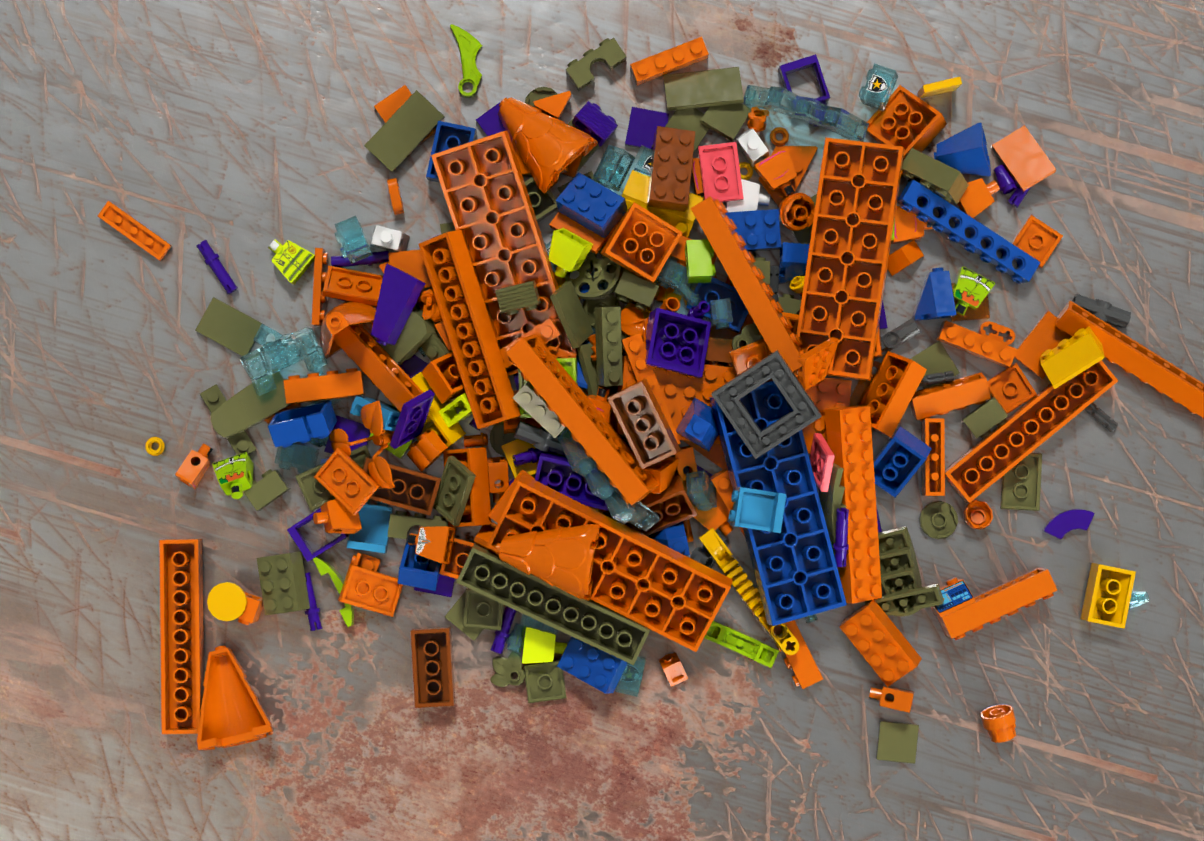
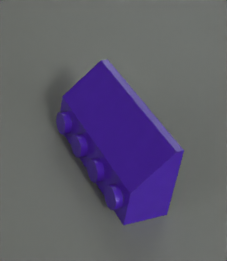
M542 451L536 470V481L586 506L608 511L614 487L609 483L607 475L602 473L596 467V464Z

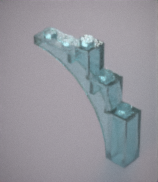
M748 85L744 95L743 104L792 116L828 129L850 140L863 142L869 123L842 108L826 106L814 98L798 96L785 88L773 86L766 88Z
M568 428L558 436L571 469L585 477L591 493L605 501L612 518L623 524L629 522L644 531H648L660 520L657 513L647 508L640 501L632 506L630 503H626L621 497V492L609 483L607 475L596 467V462L593 458L585 454L584 447L572 438Z

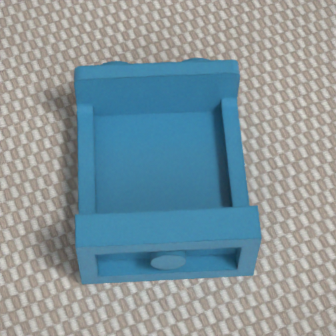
M356 395L350 413L361 416L362 407L378 401V399ZM380 400L383 429L395 431L400 412L396 407Z
M736 486V490H733L731 501L734 504L733 510L729 512L728 520L731 522L730 526L781 533L786 494Z
M368 500L358 512L362 529L355 534H350L347 548L387 553L389 520L393 507H389V504L379 501L377 505L370 504V500Z

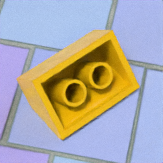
M1087 327L1079 329L1070 339L1062 340L1054 349H1048L1043 352L1040 362L1052 386L1056 389L1104 359L1105 356L1102 343L1092 329Z
M1091 563L1080 619L1125 629L1136 572Z

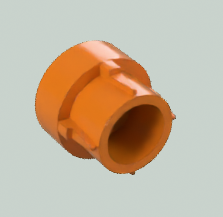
M1005 704L995 705L981 712L980 716L983 727L987 729L992 742H1006L1016 736V719L1012 706Z

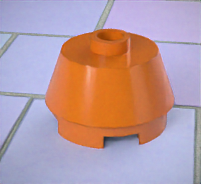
M795 193L781 201L779 216L786 228L792 231H800L813 224L815 205L808 195Z

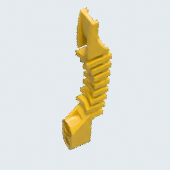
M711 528L700 536L699 540L710 553L714 562L719 565V569L724 572L725 576L733 579L732 586L735 587V591L741 595V599L747 603V607L752 610L753 615L758 618L759 623L766 629L780 650L788 655L796 654L799 650L797 639L785 623L778 624L781 625L782 632L779 635L774 634L773 629L775 626L767 624L758 589L747 578V574L742 572L743 568L732 557L733 554L716 531ZM787 641L790 642V643H792V644H791V647H792L791 650L788 649V648H786V647H787V644H786Z

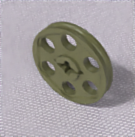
M590 251L587 260L577 270L579 271V276L576 279H571V272H567L565 281L571 280L579 298L599 300L607 297L616 289L622 277V266L607 257L597 259V254ZM610 265L617 266L614 273L607 272V268ZM593 266H594L596 272H594V275H593V277H592V275L590 274V272H592V269H593ZM608 282V288L600 290L599 284ZM585 284L590 286L588 292H580L581 286Z

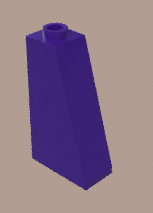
M389 264L385 266L371 335L377 337L376 341L382 345L387 346L389 343L395 346L426 283Z

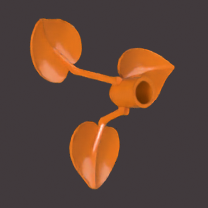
M664 274L657 279L660 292L656 300L663 301L660 309L676 313L680 308L682 293L679 285L678 287L669 286L667 282L663 281L666 275ZM627 307L621 311V332L628 336L638 333L642 336L643 321L645 319L639 309Z
M380 400L363 406L361 409L363 425L370 429V433L374 434L373 436L348 442V435L344 430L334 429L331 431L329 439L333 451L341 448L349 457L351 456L350 446L373 440L375 445L382 446L373 455V462L368 464L370 477L380 487L392 489L395 485L392 480L390 466L386 459L378 455L388 447L394 431L383 429Z

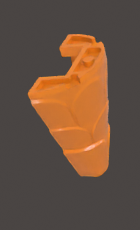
M510 97L508 99L504 98L499 104L498 116L505 130L508 131L511 142L515 144L524 164L527 165L536 185L544 194L558 182L559 174L580 154L585 157L598 144L597 140L589 134L566 124L564 121L547 115L541 109Z
M346 301L329 311L323 319L320 345L324 357L327 359L342 349L335 343L333 338L335 334L347 326L371 322L373 326L377 306Z
M587 524L506 536L502 539L501 543L497 544L496 554L499 555L500 560L525 574H532L551 586H556L579 599L589 601L593 582L591 575L594 553L598 544L600 525Z
M218 646L215 648V651H211L208 654L203 682L205 688L197 736L198 750H214L215 747L227 748L266 738V733L269 735L274 733L272 723L259 703V698L246 679V673L232 650L226 646Z

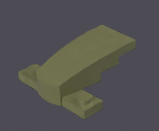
M417 303L395 346L389 343L387 346L378 343L399 366L405 360L411 359L421 347L430 361L449 353L437 335L432 319L424 320L422 317L423 310L419 308Z
M277 368L257 379L227 401L217 384L200 393L201 398L211 412L213 428L220 436L228 440L236 455L245 452L250 454L256 450L245 430L291 405L286 404L284 379Z
M907 526L879 532L881 584L886 595L874 600L886 615L909 616L922 608L943 604L944 599L939 584L922 587L918 563Z

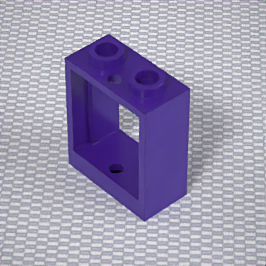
M816 54L779 66L778 71L792 113L797 111L800 114L808 111V107L815 106L819 108L827 105L826 102L829 101L830 95ZM812 67L822 97L796 105L787 74Z
M321 508L287 529L307 562L349 537L348 534H340L339 537L316 552L312 551L299 528L312 521L313 514L321 512Z

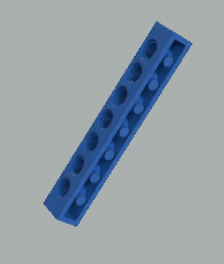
M915 180L907 183L897 200L903 210L915 213L920 221L933 225L932 228L940 233L944 232L951 241L964 245L965 250L970 253L975 252L982 261L995 265L997 271L1003 274L1007 273L1018 284L1029 282L1040 264L1038 260ZM918 198L923 201V207L918 206ZM934 208L939 212L938 218L933 215ZM949 219L954 221V228L949 225ZM965 229L970 231V238L965 236ZM982 239L986 242L985 249L981 246L980 243ZM997 250H1000L1002 253L1001 259L996 255ZM1013 260L1018 264L1017 269L1012 266Z

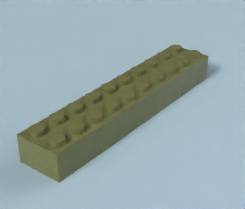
M476 544L472 547L456 582L632 665L635 664L650 632L649 628L591 599L589 601L579 599L556 586L549 585L532 574H525L500 560L499 555Z

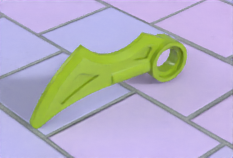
M451 24L450 28L455 36L461 55L463 79L458 84L459 93L465 98H471L476 95L482 77L476 66V55L482 45L470 33ZM465 83L473 85L471 92L466 93L463 91L462 87Z

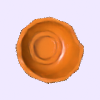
M974 500L966 506L964 520L969 527L981 530L991 524L993 512L987 502Z

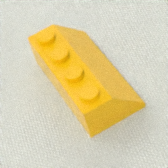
M632 170L622 193L627 209L635 202L683 232L682 236L688 238L696 219L691 208L702 202L703 197L689 192L688 206L685 212L647 207L650 176Z
M421 372L411 378L423 392L429 389L433 391ZM434 394L422 433L425 431L430 433L434 430L445 445L449 447L466 433L459 423L448 428L438 412L445 407V404H441L436 394Z

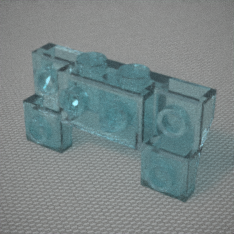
M309 326L291 334H284L280 339L274 342H267L263 344V347L240 357L243 367L259 396L277 388L272 374L304 360L308 371L311 372L327 364L322 347L318 345L313 328Z

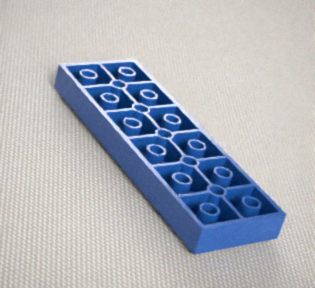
M774 381L763 383L740 398L761 431L793 411ZM709 397L733 490H736L737 486L786 494L781 533L743 528L767 624L775 626L846 606L847 603L802 430L755 459L713 397Z

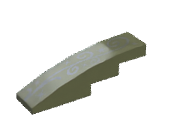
M833 463L828 492H821L820 502L830 540L835 543L836 509L846 508V505L841 503L845 487L840 485L844 468Z

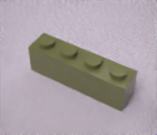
M617 306L595 307L597 385H623L621 309Z

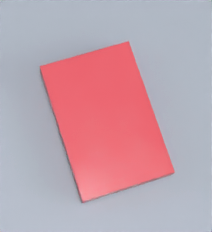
M729 142L698 146L704 200L710 196L715 200L718 199L720 202L743 200L737 143Z
M814 433L809 459L818 488L821 492H828L835 455L822 434Z

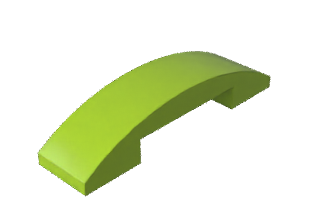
M319 556L313 558L321 576L329 573L340 594L344 584L340 574ZM344 603L346 607L339 611L347 627H350L354 624L353 605Z
M716 621L712 622L704 637L772 668L779 653V650Z

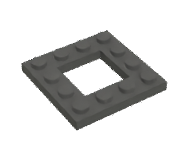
M778 350L711 393L755 459L822 417V414ZM772 378L793 411L761 431L740 398Z

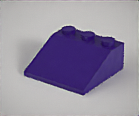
M655 308L649 313L646 330V364L702 378L711 322Z

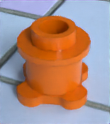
M752 107L751 112L748 113V118L750 119L747 123L748 128L754 129L755 132L765 130L766 116H769V111Z

